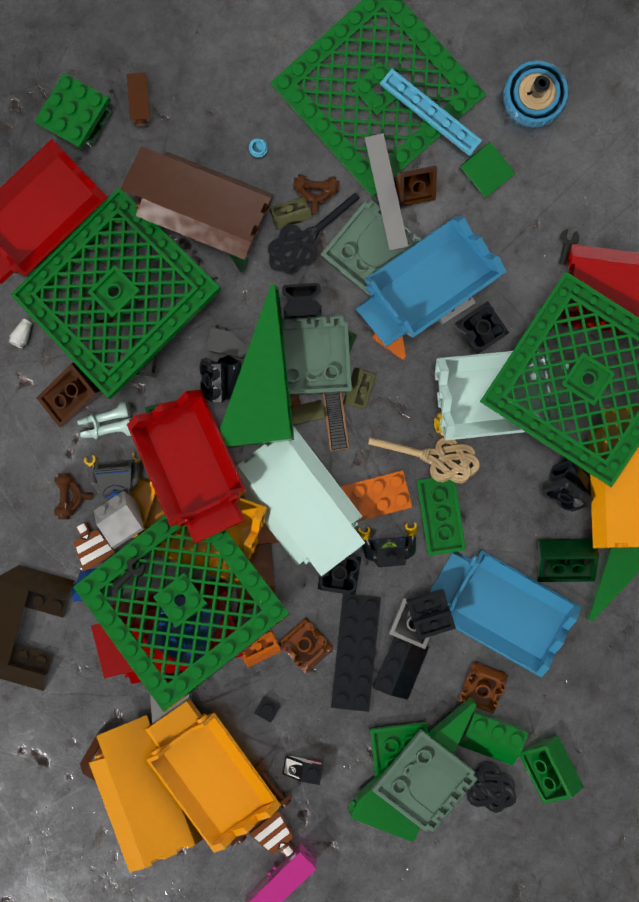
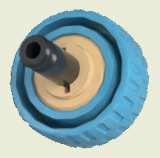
M542 60L528 61L523 65H519L508 77L503 91V103L510 117L518 124L530 128L543 127L556 120L563 112L568 101L569 88L564 74L553 64Z

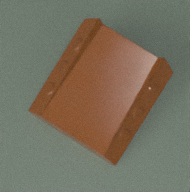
M307 618L279 642L282 649L304 673L310 672L333 650L332 645Z
M479 661L473 662L458 700L465 702L470 697L477 704L476 708L493 714L498 706L501 694L506 689L508 675L504 671L496 670L479 663Z

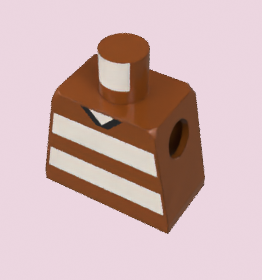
M86 522L76 527L81 538L74 541V546L83 571L118 552L116 548L113 549L99 528L91 532Z
M280 808L270 818L262 821L249 833L252 838L272 855L280 849L285 857H288L295 850L289 843L293 839L294 834Z

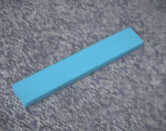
M393 68L381 81L380 85L467 155L471 156L482 142V139Z

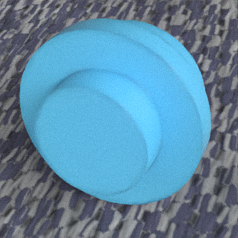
M261 138L253 139L249 144L251 155L256 158L266 155L268 151L266 141Z

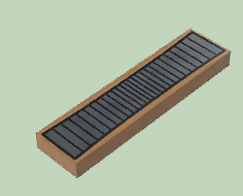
M342 392L322 393L330 451L349 449Z

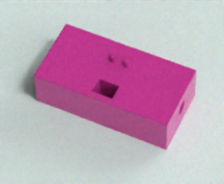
M300 843L293 853L285 857L276 867L273 866L271 872L268 871L266 873L267 876L246 895L245 902H283L316 870V858Z

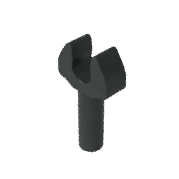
M568 229L560 234L559 240L564 244L559 260L560 265L566 266L571 245L579 243L577 231L574 233L572 240L567 239Z
M132 558L126 562L127 571L113 584L117 590L132 576L142 577L144 575L145 565L139 567L138 570H134V565L139 561L138 558Z

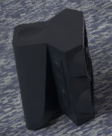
M320 284L284 285L282 287V294L290 301L283 308L284 317L291 319L296 317L311 318L322 316V306L314 300L321 292Z
M488 301L455 323V326L465 335L477 354L509 334V331Z
M230 356L219 358L217 362L208 358L201 359L199 365L202 377L200 390L204 398L211 402H223L224 400L231 399L241 370V361Z
M566 461L552 467L550 476L554 480L543 485L544 494L548 498L559 502V506L567 511L573 512L588 507L594 500L591 496L589 476L571 461Z
M351 554L323 576L319 575L317 589L356 595L361 557Z

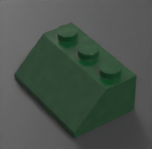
M593 539L539 540L537 549V581L595 582L599 552L598 548H593Z

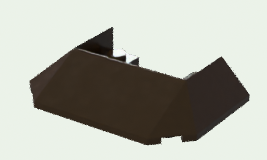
M18 565L0 576V679L44 691L54 654L18 644L27 608L64 618L75 580Z

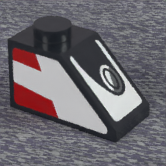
M286 755L282 774L300 782L320 785L323 762Z

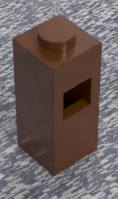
M146 72L127 74L130 121L135 126H146L147 123H151L148 76Z

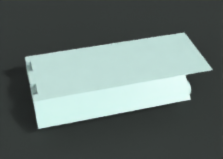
M538 348L535 353L544 352L545 349ZM513 351L437 358L435 380L439 382L437 399L438 408L441 407L442 410L440 427L445 441L525 432L480 403L485 392ZM549 354L551 364L561 362V360L555 361L554 355ZM546 355L536 357L537 367L548 365ZM532 358L525 369L534 368ZM566 364L567 374L570 372L569 364ZM562 365L552 367L554 377L564 376ZM549 368L538 370L540 380L550 379ZM535 371L525 373L527 383L537 381ZM522 374L514 386L523 384ZM564 379L555 381L557 391L566 389L561 386ZM552 382L541 384L543 394L553 392ZM538 384L528 386L530 397L540 395ZM524 387L514 389L516 399L526 398ZM510 390L507 396L513 400ZM568 392L558 394L560 404L570 403ZM554 395L544 397L546 407L556 405ZM541 398L530 400L532 410L543 408ZM527 401L517 402L529 410ZM571 406L561 407V413L571 414ZM557 408L547 410L549 421L559 419ZM544 411L534 413L545 420ZM558 422L551 425L557 428Z
M293 426L295 440L264 444L251 457L239 463L236 469L246 489L243 495L248 501L267 507L265 524L294 563L299 566L303 562L305 564L311 562L318 573L323 576L365 544L354 529L359 525L357 521L363 516Z

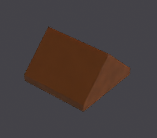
M437 166L399 172L393 177L400 207L436 200Z

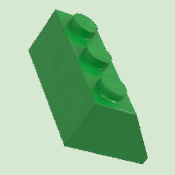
M474 710L459 746L513 766L523 750L529 733L526 729Z
M559 736L544 739L522 750L519 755L543 804L572 798L584 788Z

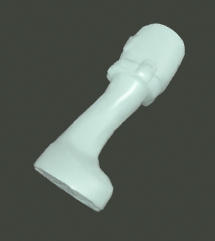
M128 400L121 401L115 409L97 414L89 413L88 416L77 420L78 425L93 423L95 428L80 432L81 438L97 439L101 435L114 432H123L127 436H131L127 427V423L131 418L100 426V422L130 417L131 408Z

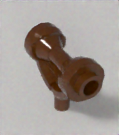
M298 174V178H294L293 189H297V193H300L308 202H312L311 213H319V203H323L331 196H335V192H339L340 181H336L334 176L328 177L327 180L322 182L311 181L307 176ZM309 189H322L324 191L319 194H314L310 192Z
M58 473V477H54V483L60 490V502L55 507L54 516H58V519H70V516H73L74 511L80 506L81 500H92V492H81L80 486L74 481V477H70V473ZM69 489L73 493V499L70 503H68Z

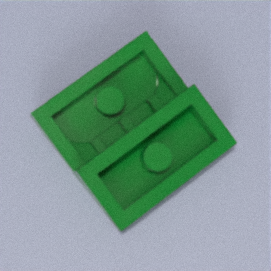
M488 142L460 165L468 179L474 183L485 198L515 174L491 142Z

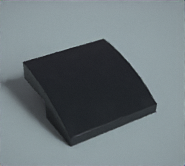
M444 589L406 600L418 640L456 629Z

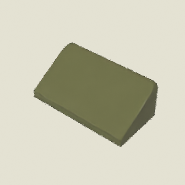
M303 197L269 207L276 230L282 229L285 225H294L312 219L308 202Z
M355 367L351 376L352 391L346 392L343 403L365 410L377 374Z
M321 400L291 407L293 426L326 419Z

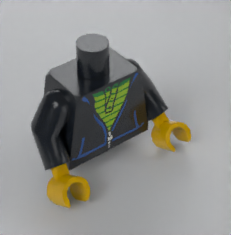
M406 523L405 528L408 537L369 540L370 528L367 527L366 533L362 532L361 528H359V535L365 542L362 545L365 558L375 562L378 567L406 565L407 559L416 553L415 536L418 533L416 523H414V528L411 529L408 527V523Z

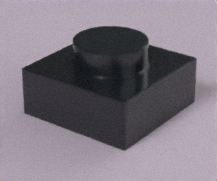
M264 696L254 714L271 723L281 705Z

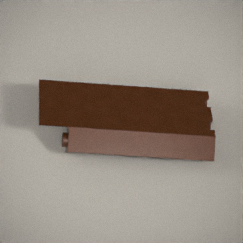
M142 146L120 189L140 197L135 208L138 210L137 217L244 260L250 252L254 238L259 232L263 218L268 212L274 196L272 193L168 151L162 155Z

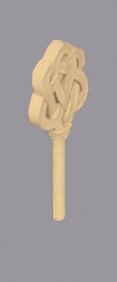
M372 437L369 438V445L417 456L425 461V463L431 464L430 474L437 482L451 480L455 483L463 484L468 481L469 477L475 475L480 468L474 449L468 445L458 444L456 440L445 441V438H441L437 441L435 449L426 448L420 450Z

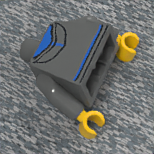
M135 451L132 453V458L135 461L133 464L132 460L97 463L98 459L94 455H92L93 462L89 463L86 456L84 462L89 465L87 468L89 483L97 492L102 494L103 498H113L122 491L130 495L131 490L136 488L141 479L142 464L140 462L142 459L134 457Z

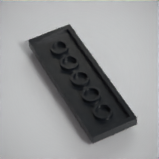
M343 594L331 708L369 712L381 597L357 594Z

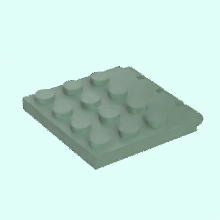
M373 198L368 204L364 202L321 253L324 259L370 297L371 295L365 287L367 284L364 279L421 240L416 234L409 239L408 236L412 231L404 225L408 247L389 251L382 215L379 214L380 206Z
M343 315L330 316V323L326 322V316L311 317V324H307V317L291 318L292 325H288V318H282L290 395L351 392L348 322H344Z
M420 729L371 789L426 832L429 829L434 833L442 823L438 817L440 816L445 819L455 808L450 802L458 804L467 793L463 787L465 786L470 790L478 778L474 776L475 771Z

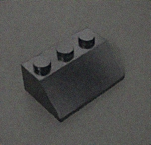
M392 635L372 684L373 689L390 696L408 700L429 646L426 645L424 649Z

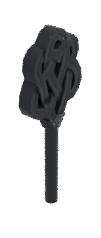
M356 192L317 225L306 228L304 231L297 225H285L280 230L279 238L273 240L268 245L271 269L293 275L301 266H307L315 262L317 249L312 243L316 240L321 230L360 199ZM289 231L295 232L293 234L286 235V233ZM309 236L307 241H302L303 238ZM296 240L294 243L284 245V243ZM300 248H303L299 258L297 259L296 257L299 253ZM292 250L290 256H285V252ZM310 250L311 256L308 259H305ZM275 260L280 261V265L275 264Z
M486 762L475 771L474 776L478 778L479 782H475L470 790L467 789V800L471 805L476 807L485 806L488 810L498 813L516 803L514 780L509 775L502 774L497 765ZM480 789H483L488 797H486ZM491 789H498L499 792L495 794ZM473 792L479 799L473 797Z

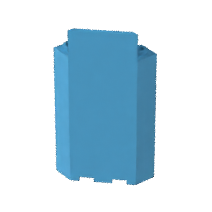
M456 215L364 280L367 284L365 287L371 297L359 304L355 309L387 347L403 335L407 334L412 338L507 271L499 256L489 252L483 238L473 234L465 217Z
M481 550L478 556L474 555L472 559L459 552H452L430 592L444 589L457 630L541 678L550 669L556 652L564 644L567 633L578 620L582 608Z

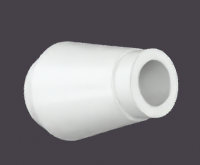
M22 319L10 334L9 342L22 349L24 345H27L33 323Z

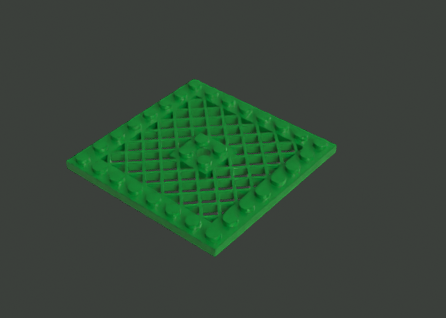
M361 0L270 82L273 88L371 197H374L377 193L368 152L365 160L358 151H367V148L356 147L357 137L365 138L378 135L371 134V125H382L381 134L384 133L385 125L395 126V135H384L385 139H394V149L387 148L388 153H392L389 156L394 177L442 136L439 131L427 122L425 123L423 119L422 123H412V113H416L411 109L399 108V100L385 88L381 94H376L373 91V87L376 84H380L392 68L400 75L401 72L411 73L410 83L415 87H424V94L426 96L427 87L438 88L437 97H428L433 101H437L439 106L440 101L449 102L443 109L457 120L462 118L486 96L482 88L403 0ZM374 17L373 26L365 25ZM377 17H386L387 26H376ZM390 18L398 27H390ZM360 30L359 38H351ZM373 30V39H362V31ZM376 30L387 31L386 40L376 39ZM390 31L400 32V41L389 40ZM403 33H404L411 41H403ZM346 42L345 51H336ZM348 42L359 43V52L348 51ZM362 43L372 44V53L361 52ZM375 44H386V53H375ZM389 45H399V54H388ZM402 45L413 46L412 55L402 54ZM416 47L423 55H415ZM334 55L345 56L344 65L334 64ZM331 56V64H322ZM348 56H358V65H347ZM361 57H372L371 66H361ZM375 57L385 58V66L381 62L374 66ZM388 58L399 59L398 68L388 67ZM402 59H412V68H401ZM415 60H426L425 69H415ZM429 62H430L437 70L428 69V64H429ZM317 68V77L309 76ZM320 68H331L330 77H319ZM333 69H344V78H333ZM347 69L358 70L357 79L346 78ZM360 70H368L360 79ZM414 73L425 74L424 83L414 82ZM428 74H438V83H428ZM441 75L449 84H441ZM303 81V87L301 89L299 84ZM306 81H316V90H305ZM319 81L330 82V90L320 91ZM333 82L343 83V92L332 91ZM346 83H355L351 87L354 92H346ZM441 88H451V98L440 97ZM454 89H455V91L458 93L455 97H454ZM307 94L316 95L315 103ZM318 95H329V105L318 104ZM332 96H343L342 105H331ZM345 96L356 97V106H346ZM359 98L366 104L367 107L358 106ZM396 100V108H387ZM319 108L328 109V118ZM331 109L342 110V118H331ZM345 110H355V120L344 119ZM358 110L369 111L368 120H358ZM372 112L376 117L382 113V121L371 120ZM385 112H395V122L385 121ZM399 113H409V122H398ZM333 123H341V132ZM344 123L355 124L354 133H344ZM357 124H368V134L357 133ZM398 126L408 127V136H399ZM412 127H421L411 136ZM345 137H354V146ZM397 140H406L397 148Z
M120 187L10 294L110 400L222 290L157 224L136 216L138 212L135 209L136 203L123 190H120ZM114 223H122V231H114ZM127 223H128L134 230H127ZM135 235L134 243H126L127 236ZM109 236L108 244H100L101 237ZM114 236H122L121 244H113ZM140 236L146 241V243H139ZM134 248V256H126V249ZM139 248H147V256H139ZM152 248H153L159 255H152ZM108 249V256L100 257V250ZM113 249H121V256L113 257ZM87 250H95L94 258H87ZM152 260H160L159 268H151ZM133 261V269L125 270V262ZM138 261H146V269H138ZM165 261H166L172 268H164ZM107 262V270L99 271V263ZM112 262H120V269L116 265L112 267ZM81 263V271L73 272V265ZM86 263H94V271H86ZM159 273V281L151 282V274ZM164 273H172V281H164ZM177 273H178L184 280H182V281H177ZM133 274L132 282L126 275ZM138 274H146L145 282H137ZM80 276V284L72 285L73 277ZM86 276H93V284H85ZM60 277H67V285H60ZM185 285V294H176L177 286ZM158 286V295H150V287ZM163 286H172L171 294H163ZM137 287H145V295H140L142 292ZM119 288V293L112 297L110 295L111 290ZM80 289L79 298H72V290ZM85 289H90L88 293L92 297H85ZM54 290L53 298L46 299V291ZM59 290H67L66 298H59ZM163 299H171L170 308H162ZM136 300H145L144 308L136 309ZM150 300H158L157 308H149ZM79 302L78 311H71V303ZM84 302H92V310H84ZM97 302L104 310H97ZM53 303V311L46 304ZM58 303H66L65 311H58ZM144 313V321L135 322L136 314ZM149 313H157V321L149 322ZM123 314H131L130 322H122ZM83 315H91L90 324H83ZM96 315H104V323H96ZM58 316H65V324ZM70 316H78V324H70ZM109 316L114 320L117 318V323H109ZM148 326H154V327L148 332ZM122 327H130V336H122ZM135 327H143V335H135ZM90 328V337H82L83 329ZM96 328H104L103 336L95 337ZM109 328H117L116 336H108ZM70 329H77V336ZM129 340V349H121V341ZM134 340H140V341L134 346ZM95 341H103L102 350H95ZM108 341H116V349L108 350ZM83 342H90L89 349ZM107 354H115V363H107ZM121 354H126V355L120 360ZM95 355H102V362Z
M565 271L485 392L480 403L601 482L612 487L639 447V410L635 416L632 411V407L639 406V402L631 404L629 393L639 392V372L637 367L639 360H636L634 350H638L639 346L633 347L632 339L639 343V318ZM570 299L576 302V303L568 304V302L570 301ZM578 306L580 316L570 318L568 308ZM582 307H584L592 313L583 315ZM565 310L566 319L557 321L562 311ZM594 317L596 327L586 329L584 319ZM599 318L603 319L609 324L600 326ZM581 319L583 329L573 331L571 321ZM567 322L569 332L559 334L557 324ZM554 325L556 335L546 337ZM611 327L613 337L603 339L601 329ZM615 328L626 335L616 336ZM597 330L599 340L589 342L587 332ZM584 333L586 343L576 345L574 335ZM570 336L572 346L562 348L560 338ZM627 338L629 348L619 350L618 339ZM557 339L558 349L548 351L546 340ZM614 340L616 351L606 353L604 342ZM543 342L545 351L535 353ZM600 343L602 354L592 355L590 345ZM586 346L588 355L582 352L578 358L576 348ZM573 349L575 359L565 361L563 351ZM630 351L632 361L622 363L620 353ZM559 352L561 362L551 364L549 354ZM617 354L619 364L609 366L607 356ZM546 355L548 365L537 367L536 357ZM603 357L605 366L594 358ZM532 358L534 368L525 369ZM575 363L567 374L566 364ZM562 365L564 376L554 377L552 367ZM633 365L635 375L625 377L623 367ZM549 368L550 379L540 380L538 370ZM620 368L622 378L612 380L616 373L610 369ZM535 371L537 381L527 383L525 373ZM522 374L523 384L514 386ZM585 374L593 376L594 381L592 384L587 385L583 382ZM636 378L638 389L628 390L626 380ZM564 379L561 386L566 389L557 391L555 381ZM622 381L624 391L614 393L612 383ZM552 382L553 392L543 394L541 384ZM538 384L540 395L530 397L528 386ZM609 384L611 394L601 396ZM524 387L526 398L516 399L514 389ZM510 390L513 400L507 396ZM568 392L570 403L560 404L558 394ZM572 393L583 400L573 402ZM625 394L627 405L617 407L615 396ZM554 395L556 405L546 407L544 397ZM612 397L614 408L603 409L602 399ZM541 398L543 408L532 410L530 400ZM527 401L529 410L517 402ZM598 401L600 411L590 412L588 403L595 406ZM584 403L586 413L576 415L574 405ZM571 406L573 416L563 418L561 407ZM557 408L559 419L549 421L547 410ZM628 408L630 418L620 420L618 410ZM544 411L545 420L534 413ZM615 411L616 421L606 423L604 413ZM601 413L603 424L593 426L591 415ZM587 416L589 427L579 429L577 418ZM574 419L576 430L565 432L563 421ZM560 422L562 431L551 424ZM630 422L623 432L621 423ZM617 424L619 435L609 437L607 426ZM604 427L606 438L596 439L594 429ZM590 430L592 440L582 442L580 432ZM577 433L578 442L567 434ZM620 438L612 449L610 440ZM607 441L609 451L598 453L596 442ZM593 443L595 453L583 445ZM609 454L606 460L600 457Z
M166 515L73 586L163 712L173 707L290 615L227 530L201 541L207 543L206 553L197 552L198 543L193 545V551L184 550L185 540L193 541L192 537H186L187 525L179 527V525L170 526ZM182 529L181 536L174 535L176 532ZM172 539L181 540L179 550L170 549ZM167 540L166 548L158 547ZM212 545L214 546V548L217 550V552H218L219 554H212V553H211V546H212ZM156 551H165L164 562L155 561ZM170 552L179 553L177 563L168 562ZM151 553V559H150V560H145V559H143L144 557H146L148 554ZM183 554L192 555L191 565L182 564ZM196 555L206 556L204 566H195ZM210 557L219 558L218 568L209 567ZM129 559H139L135 570L139 569L141 563L150 564L148 574L144 573L142 576L148 577L146 587H138L139 577L134 576L133 586L123 585L118 590L117 598L109 597L110 587H114L112 582L127 571L126 562ZM223 560L231 570L222 569ZM154 564L163 565L162 575L153 574ZM168 566L177 567L175 577L166 576ZM181 567L190 568L189 577L186 573L180 575ZM194 569L204 570L202 580L193 579ZM208 571L217 572L216 582L207 581ZM221 572L231 573L229 584L220 583ZM235 576L239 579L242 585L234 584ZM152 578L161 579L160 589L151 588ZM166 579H167V580H174L173 582H171L169 585H167V586L165 587V580H166ZM193 583H200V584H201V591H200V592L198 591V589L195 587V585H194ZM206 584L215 585L214 596L204 595ZM219 586L229 587L227 597L218 596ZM124 588L132 589L131 600L122 599ZM233 588L242 589L241 599L232 598ZM137 590L146 591L144 601L135 600ZM246 590L254 599V601L245 600ZM150 591L158 592L153 596L157 603L149 602ZM179 595H184L186 598V602L182 606L176 604V598ZM204 598L213 599L212 610L203 609L208 605ZM108 600L117 601L116 609H114V607ZM217 600L227 601L225 611L216 610ZM231 601L240 602L239 613L230 612ZM121 602L130 603L129 613L120 612ZM245 603L254 604L253 615L243 614ZM135 604H143L142 615L133 614ZM148 605L157 606L155 617L147 616ZM258 606H259L260 609H261V611H260L259 613H257ZM161 608H162V610L165 612V614L167 615L168 618H161V617H160ZM202 612L211 613L210 624L201 623ZM197 614L196 622L188 621ZM215 614L225 615L223 625L214 624ZM229 615L238 616L237 627L228 626ZM120 616L128 617L127 625ZM133 617L141 618L140 629L131 628ZM243 617L251 618L245 624L242 625ZM146 619L155 620L153 631L144 630ZM159 621L168 622L167 632L158 631ZM186 624L196 625L194 636L185 635ZM172 625L176 628L182 625L181 634L171 633ZM200 626L209 627L208 638L199 636ZM213 627L223 629L221 639L212 638ZM227 629L236 630L226 638ZM131 631L139 632L138 640ZM144 633L153 634L151 644H143ZM157 634L166 635L165 646L156 645ZM171 636L180 637L178 648L169 647ZM184 638L193 639L192 650L183 649ZM198 640L207 641L206 652L196 650ZM211 641L220 642L218 645H216L213 649L210 650ZM143 647L151 648L150 656H148ZM155 648L164 649L163 660L154 659ZM169 650L178 651L176 662L167 661ZM182 652L191 653L190 664L181 663ZM196 654H204V656H202L199 660L195 662ZM154 662L162 663L161 672L156 667ZM167 664L176 665L174 676L165 675ZM180 666L188 667L185 671L179 674ZM165 678H170L173 680L168 683Z

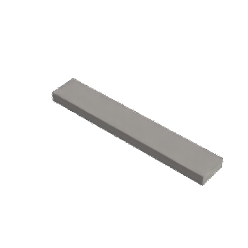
M384 133L365 137L389 251L408 247Z

